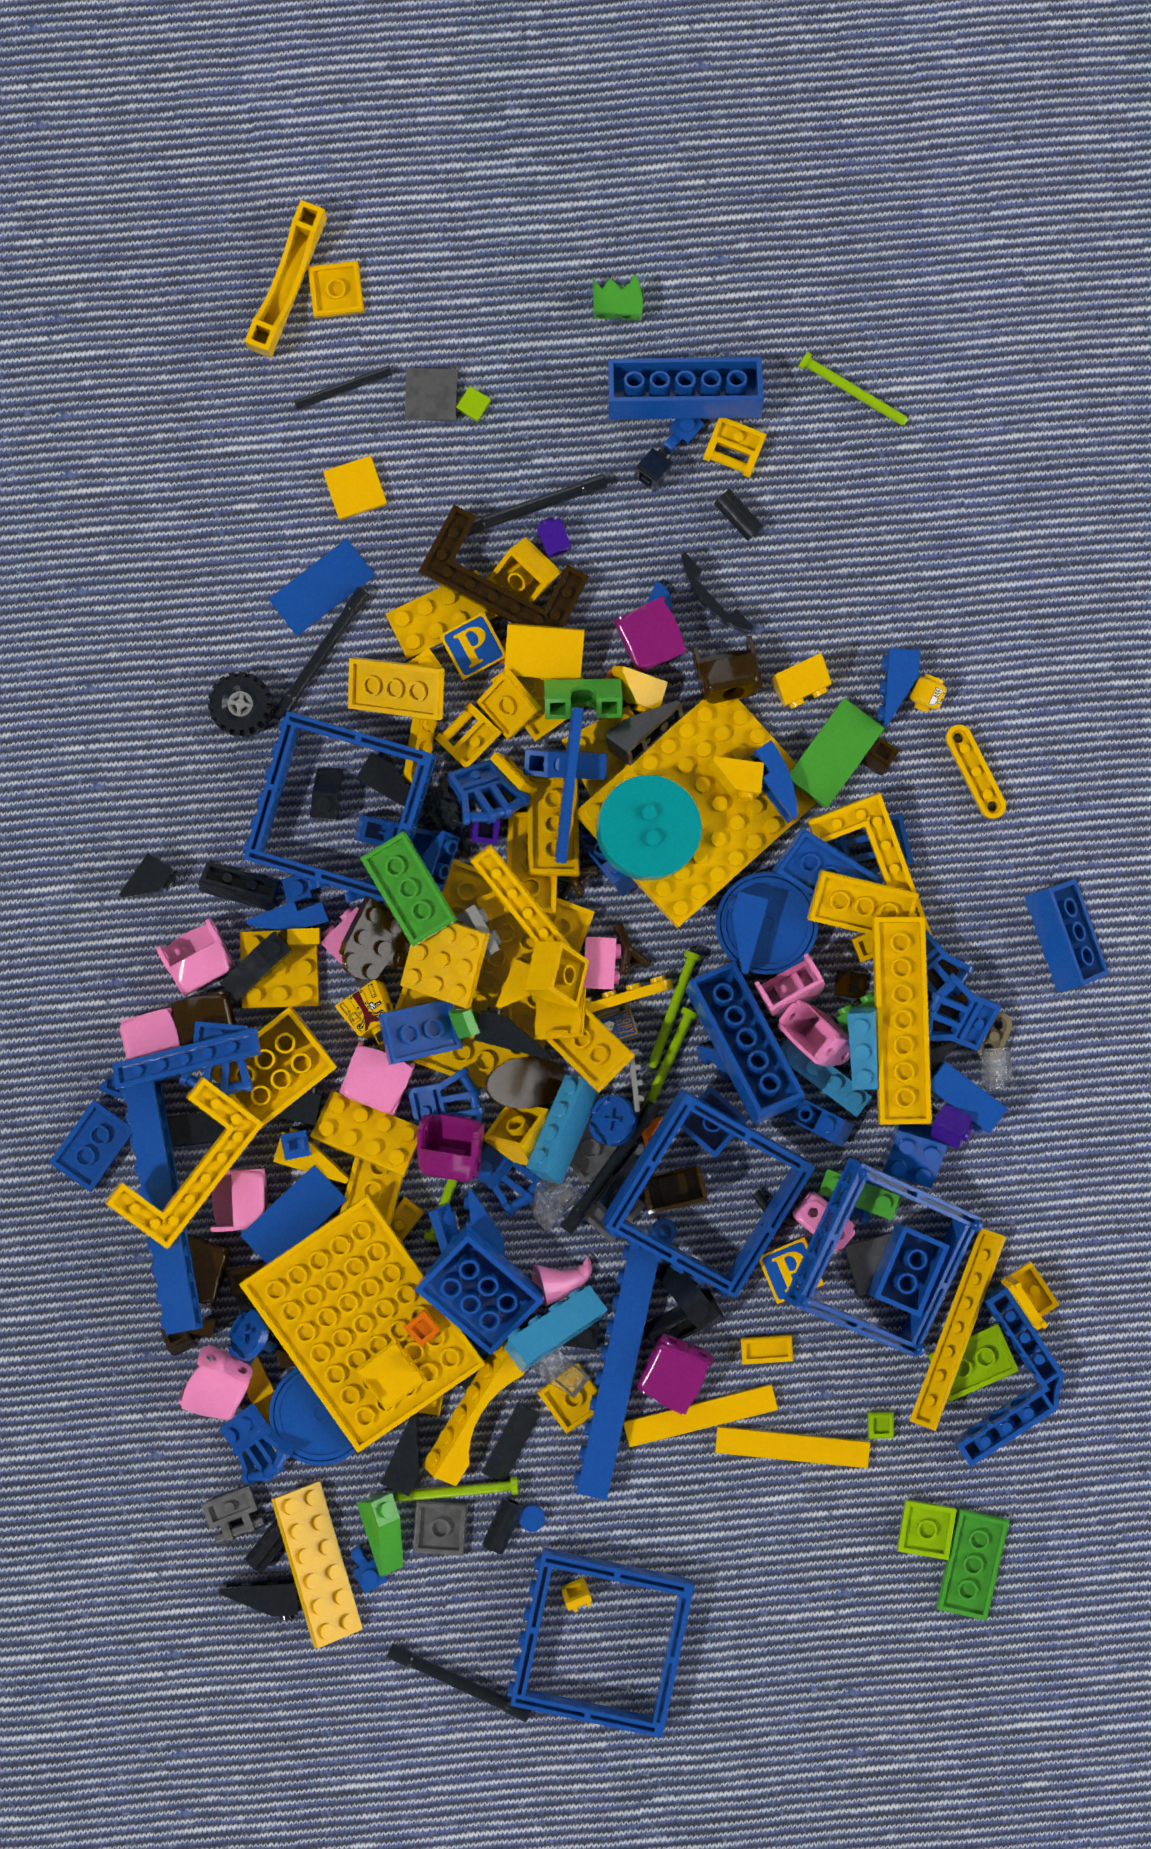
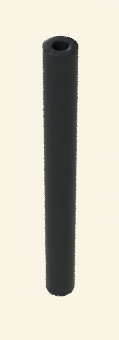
M388 365L294 400L296 408L300 410L391 376L392 372Z

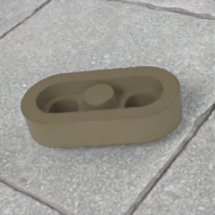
M999 1012L994 1022L996 1020L1001 1021V1028L997 1030L992 1024L979 1050L976 1051L982 1060L994 1061L1002 1054L1012 1029L1010 1017L1003 1012ZM987 1043L992 1045L990 1053L984 1051V1046Z

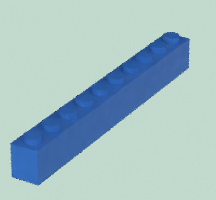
M160 1080L124 1089L121 1092L123 1099L127 1102L126 1121L131 1126L132 1132L130 1145L136 1155L134 1169L141 1185L138 1193L142 1198L162 1211L178 1191L179 1182ZM186 1226L168 1249L149 1236L147 1246L153 1256L154 1263H152L151 1270L153 1277L157 1280L156 1299L158 1304H161L162 1315L160 1316V1324L162 1329L165 1330L166 1335L203 1328Z
M628 1244L624 1245L622 1259L626 1260L624 1270L619 1269L616 1284L621 1285L619 1295H613L611 1309L615 1310L613 1320L608 1319L605 1332L606 1335H610L608 1345L603 1344L600 1360H604L603 1369H598L594 1385H599L597 1395L592 1394L589 1410L594 1412L592 1419L586 1420L583 1435H587L588 1438L586 1446L581 1445L578 1460L582 1461L581 1470L575 1471L573 1485L577 1486V1494L607 1500L658 1266V1261L649 1255L650 1252L644 1248L637 1250Z

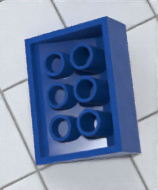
M468 1225L453 1238L414 1288L417 1293L490 1355L507 1339L511 1332L516 1330L544 1302L543 1290Z

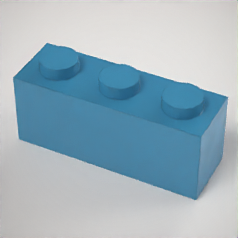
M852 1007L847 1013L852 1089H879L876 1007Z

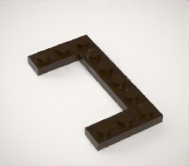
M453 505L418 574L511 623L564 627L590 576L567 565L544 609L454 562L477 516Z

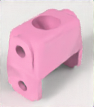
M210 918L205 920L206 925L183 934L166 948L163 945L156 947L164 966L184 996L223 977L236 967L223 937Z
M808 953L803 955L804 961L763 984H760L759 981L755 983V987L771 1016L780 1018L792 1003H795L797 1000L807 1003L818 997L824 989V980Z
M797 1000L780 1017L777 1026L815 1064L836 1066L844 1064L849 1060V1035L824 1011L809 1003Z
M173 1007L120 1020V1033L127 1060L180 1047L178 1033L170 1014L173 1012Z
M359 1041L339 1093L354 1101L394 1116L411 1079L416 1063L411 1062L410 1066L405 1062L389 1065L386 1052L364 1047L365 1042Z
M230 1168L212 1191V1207L216 1225L210 1226L211 1232L247 1229L268 1209L265 1168Z
M809 1191L794 1208L792 1215L802 1226L814 1234L828 1202L816 1192ZM849 1219L834 1252H837L838 1249H843L855 1234L853 1229L855 1224Z
M208 1344V1346L201 1348L197 1360L199 1367L193 1372L187 1385L183 1387L178 1402L182 1409L192 1413L231 1420L245 1395L253 1375V1370L251 1366L233 1357L227 1351ZM206 1357H211L214 1361H210Z

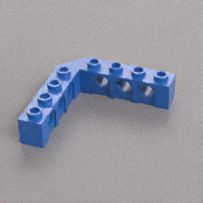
M1003 1284L986 1294L983 1302L1037 1384L953 1439V1442L971 1467L1057 1411L1060 1388L1064 1379L1063 1371L1009 1289Z

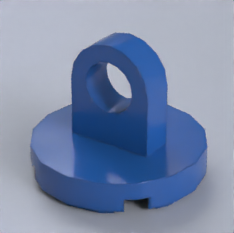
M608 1095L601 1098L592 1108L589 1129L592 1136L599 1143L611 1147L624 1144L632 1137L637 1127L638 1116L637 1112H635L634 1104L627 1098L618 1095Z
M250 1309L248 1313L243 1312L240 1314L229 1332L231 1345L228 1344V1349L233 1357L242 1361L253 1359L261 1350L274 1353L279 1345L274 1338L269 1336L270 1328L257 1310Z

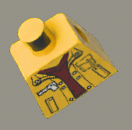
M373 980L336 1004L335 1007L358 1036L367 1039L374 1036L379 1045H384L378 1014L391 1012L394 1009L384 982Z

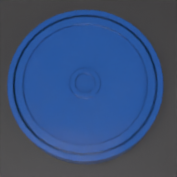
M774 872L751 874L733 884L720 900L715 915L716 936L725 955L732 962L735 961L737 966L740 967L730 918L732 911L727 909L731 895L736 896L737 892L741 891L769 899L749 972L777 974L800 963L804 959L803 955L811 951L818 933V922L807 919L812 901L810 894Z
M296 1366L288 1371L278 1382L272 1394L269 1420L272 1431L292 1447L291 1457L310 1465H330L352 1455L356 1451L298 1367Z

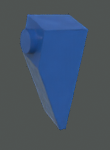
M738 891L736 896L731 895L727 910L732 911L730 918L740 971L743 974H748L769 899Z

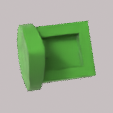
M463 1008L449 1011L451 1022L459 1039L472 1037L480 1033L477 1026L480 1016L478 1012Z

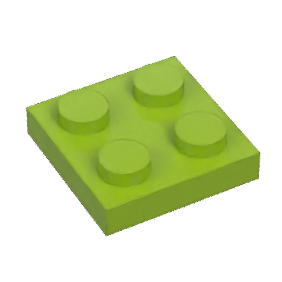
M905 1499L896 1550L908 1554L948 1560L957 1509L951 1506Z

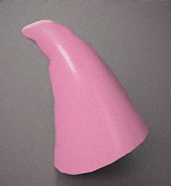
M587 1257L583 1265L577 1269L559 1270L536 1264L533 1265L532 1281L543 1290L544 1302L542 1305L544 1307L567 1297L575 1289L582 1287L590 1278L593 1269L590 1258Z

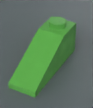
M377 1493L357 1502L379 1575L384 1576L403 1567L400 1516L393 1494Z

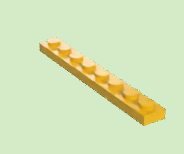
M983 1228L978 1232L909 1421L933 1431L937 1429L1005 1243L1006 1237L1004 1235Z

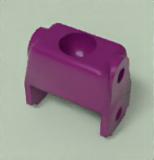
M664 596L613 620L636 671H646L689 651L688 647L684 648L679 626L670 609L664 603L666 600Z
M425 1114L417 1130L418 1168L421 1170V1173L426 1176L469 1182L472 1178L477 1179L481 1168L485 1125L456 1115Z
M663 1334L654 1347L636 1386L641 1392L654 1398L663 1406L679 1414H686L703 1384L707 1366L711 1367L714 1357L709 1351L693 1343Z

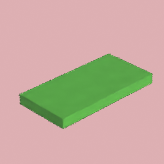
M843 698L789 772L793 785L827 809L885 728L847 699Z
M405 831L360 857L412 947L457 921L456 916Z
M958 1507L949 1559L946 1560L936 1603L937 1610L987 1621L1009 1519Z

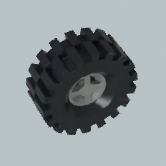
M239 671V673H229L227 677L222 676L219 679L220 682L213 685V691L208 696L210 699L208 709L211 713V719L221 730L235 737L241 736L245 738L248 735L259 734L258 731L264 730L267 727V722L271 721V714L274 711V698L270 689L261 679L251 673L247 674L246 672Z

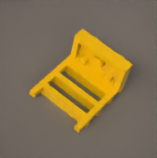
M1029 1261L1000 1281L1009 1289L1032 1326L1039 1330L1048 1326L1042 1319V1316L1060 1304L1033 1263Z

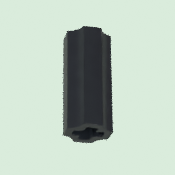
M731 489L724 492L713 503L747 541L764 527Z
M502 1497L482 1543L483 1547L497 1554L504 1553L523 1510L521 1503L508 1497Z
M277 1518L245 1557L247 1564L260 1573H263L284 1545Z

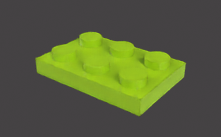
M998 1323L971 1334L949 1393L948 1402L1019 1371ZM935 1350L930 1353H927L930 1362L932 1360Z

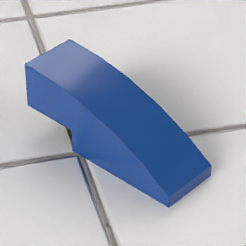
M772 740L757 749L750 758L754 762L764 763L762 791L788 824L798 816L796 795L788 768Z
M359 815L354 840L380 846L397 835L400 823ZM416 827L412 844L419 855H422L437 838L438 832Z
M291 902L247 919L246 922L248 925L265 929L287 930L315 927L331 922L323 902L299 910L297 902Z

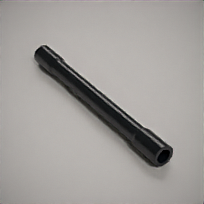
M602 473L582 480L575 485L485 516H478L467 536L570 499L606 489L607 484Z
M360 587L356 588L345 604L344 610L294 684L282 697L272 712L273 714L282 718L286 716L287 711L292 712L298 699L354 616L359 613L369 598V593Z
M648 1100L638 1114L635 1133L627 1142L616 1147L580 1200L572 1207L560 1224L561 1228L570 1234L574 1233L597 1196L641 1134L649 1127L659 1113L660 1107Z
M392 1643L386 1658L405 1667H411L495 1706L506 1714L527 1722L532 1710L510 1706L511 1698L500 1695L429 1662Z

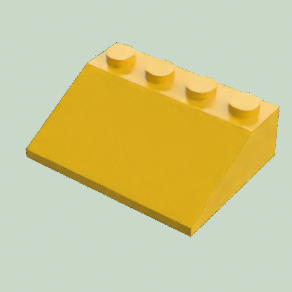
M288 1007L258 1031L261 1055L245 1059L254 1090L248 1092L243 1090L228 1095L233 1101L261 1121L263 1126L337 1068L326 1050L293 1007ZM237 1061L231 1062L229 1082L233 1083L242 1080ZM222 1065L213 1067L212 1077L217 1083H221Z

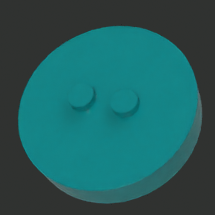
M642 775L622 782L607 796L597 815L596 837L602 854L617 871L637 880L655 881L675 874L693 857L701 839V818L694 800L680 785L660 776Z

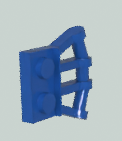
M491 760L447 773V781L457 795L458 801H461L463 825H470V822H487L491 824L496 822L498 818H510L512 813L520 807H526L531 802L528 794L509 782L502 771ZM500 790L513 797L514 800L508 803ZM490 793L499 808L492 809L484 795ZM473 798L482 812H470L469 799Z
M902 813L889 816L906 864L914 863ZM847 833L837 837L836 849H839V851L856 862L875 858L874 852L851 857L849 846L868 842L867 835L848 839ZM876 865L870 871L877 874L880 872L879 866Z
M925 929L927 971L932 968L946 983L949 980L948 975L938 964L942 959L960 969L956 976L964 983L968 975H972L974 968L947 954ZM927 979V990L932 995L933 991H937V989ZM955 987L946 997L958 996L961 990ZM932 999L928 1000V1006L930 1005Z
M952 973L948 976L949 980L937 991H933L931 995L932 1001L928 1006L929 1041H953L978 1051L1002 1006L971 992ZM955 987H958L967 997V1000L964 1004L946 996ZM941 1004L959 1010L960 1013L957 1019L937 1012ZM934 1020L951 1026V1030L932 1031Z
M195 1021L193 1043L247 1030L248 1026ZM245 1059L237 1061L242 1080L233 1083L229 1082L231 1062L222 1064L221 1083H212L213 1067L204 1069L203 1078L227 1096L246 1090V1092L254 1090ZM193 1072L183 1074L179 1083L184 1086L194 1087L199 1079L193 1076Z
M466 1066L442 1082L414 1086L407 1089L415 1125L419 1126L425 1114L472 1116V1120L482 1123L485 1108L484 1105H481L479 1098L481 1090L476 1087L469 1076V1070ZM460 1079L467 1090L445 1095L443 1092V1088ZM463 1099L470 1100L471 1108L448 1112L446 1102Z
M489 1144L483 1149L481 1168L477 1179L495 1192L507 1215L512 1217L515 1215V1211L535 1201L536 1197L534 1196L540 1188L544 1189L547 1185L546 1180L540 1179L524 1165L512 1162ZM512 1166L533 1181L527 1190L506 1175ZM501 1181L505 1182L521 1196L509 1203L500 1189L499 1183Z
M254 1403L219 1428L233 1449L231 1453L239 1458L243 1469L242 1481L246 1485L254 1484L256 1481L269 1482L272 1480L274 1475H278L284 1470V1463L293 1452L292 1447L272 1431Z

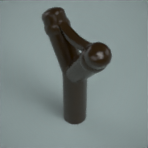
M597 865L579 866V876L588 875L584 879L583 884L579 876H569L577 896L584 895V887L587 881L593 875L599 873Z
M623 923L613 926L623 949L619 972L625 975L635 966L649 967L651 961L632 947ZM631 958L638 963L632 964L630 966Z

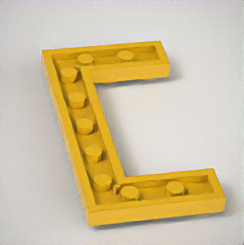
M880 792L807 820L811 832L825 842L864 827L885 885L916 892ZM918 897L913 917H925V929L932 935ZM861 933L851 937L859 961L864 962L872 959L873 935Z
M203 1077L199 1079L186 1098L223 1125L225 1130L165 1208L160 1211L122 1182L117 1185L104 1202L166 1249L175 1241L263 1126L261 1121Z

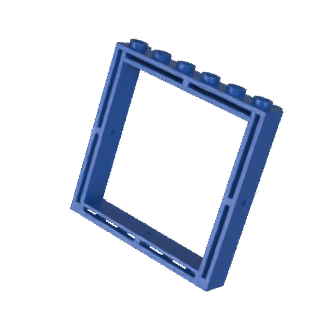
M287 711L286 716H283L279 723V731H281L279 740L275 741L272 747L271 755L274 756L271 766L268 765L265 771L264 780H267L265 788L258 795L257 815H253L250 822L251 836L250 839H246L243 846L244 860L385 901L374 884L265 852L300 729L417 763L397 831V835L405 831L411 842L437 756L429 752Z
M681 1088L601 1221L606 1227L605 1231L611 1236L626 1238L628 1240L627 1243L637 1250L644 1248L650 1252L649 1255L655 1260L662 1262L664 1259L671 1263L670 1267L681 1274H684L686 1271L693 1275L692 1279L703 1286L708 1283L714 1287L713 1290L723 1297L730 1295L736 1299L816 1167L806 1158ZM690 1111L791 1167L727 1274L716 1270L625 1220Z
M849 1157L784 1300L796 1308L916 1358L917 1355L922 1356L925 1351L923 1346L924 1340L930 1327L934 1324L935 1316L945 1300L947 1290L956 1276V1271L967 1252L971 1238L976 1231H980L982 1228L981 1217ZM866 1180L953 1218L942 1241L950 1245V1248L922 1315L918 1317L909 1313L900 1334H896L812 1298Z
M543 1547L541 1555H536L534 1570H538L536 1580L531 1579L528 1595L533 1596L531 1605L525 1606L523 1620L527 1621L526 1630H520L518 1646H522L520 1656L515 1655L512 1671L516 1672L515 1681L510 1680L507 1696L511 1697L510 1706L662 1738L694 1590L693 1579ZM552 1568L677 1594L652 1716L527 1689Z

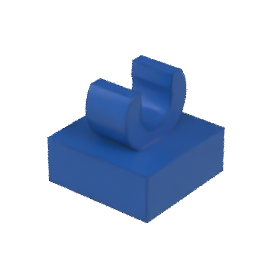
M307 1130L280 1135L285 1160L311 1155Z

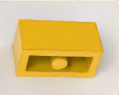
M321 928L287 929L288 945L321 944Z

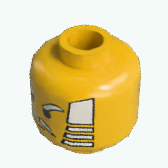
M926 673L924 677L919 676L909 695L910 699L916 702L914 708L926 713L929 712V709H939L947 692L946 686L943 685L944 681Z

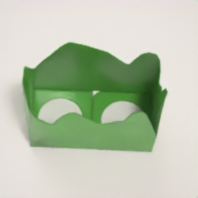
M636 275L632 277L630 284H627L625 288L615 283L612 279H609L604 287L601 288L592 276L594 319L642 320L644 287L643 289L640 287Z

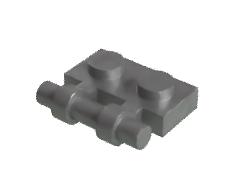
M250 1485L201 1504L210 1529L219 1525L222 1532L214 1535L217 1544L225 1541L227 1543L236 1540L237 1536L247 1532L252 1534L257 1532V1528L266 1525L263 1516L253 1519L250 1514L259 1509ZM242 1517L244 1523L235 1527L230 1526L229 1521Z

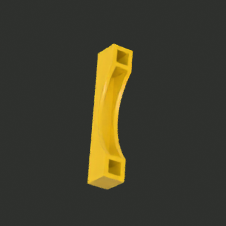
M300 200L291 223L286 246L276 275L260 309L253 318L244 342L249 350L272 358L327 221L325 209Z
M508 1338L492 1355L489 1354L485 1360L486 1365L479 1369L459 1405L453 1411L444 1430L440 1433L432 1450L428 1453L422 1466L434 1478L457 1486L469 1466L470 1441L481 1413L503 1388L522 1377L525 1371L523 1373L520 1371L504 1349L509 1340Z

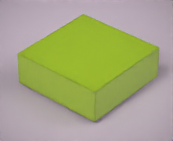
M469 386L456 409L478 422L490 404L491 399Z
M893 1411L867 1412L869 1439L894 1438Z

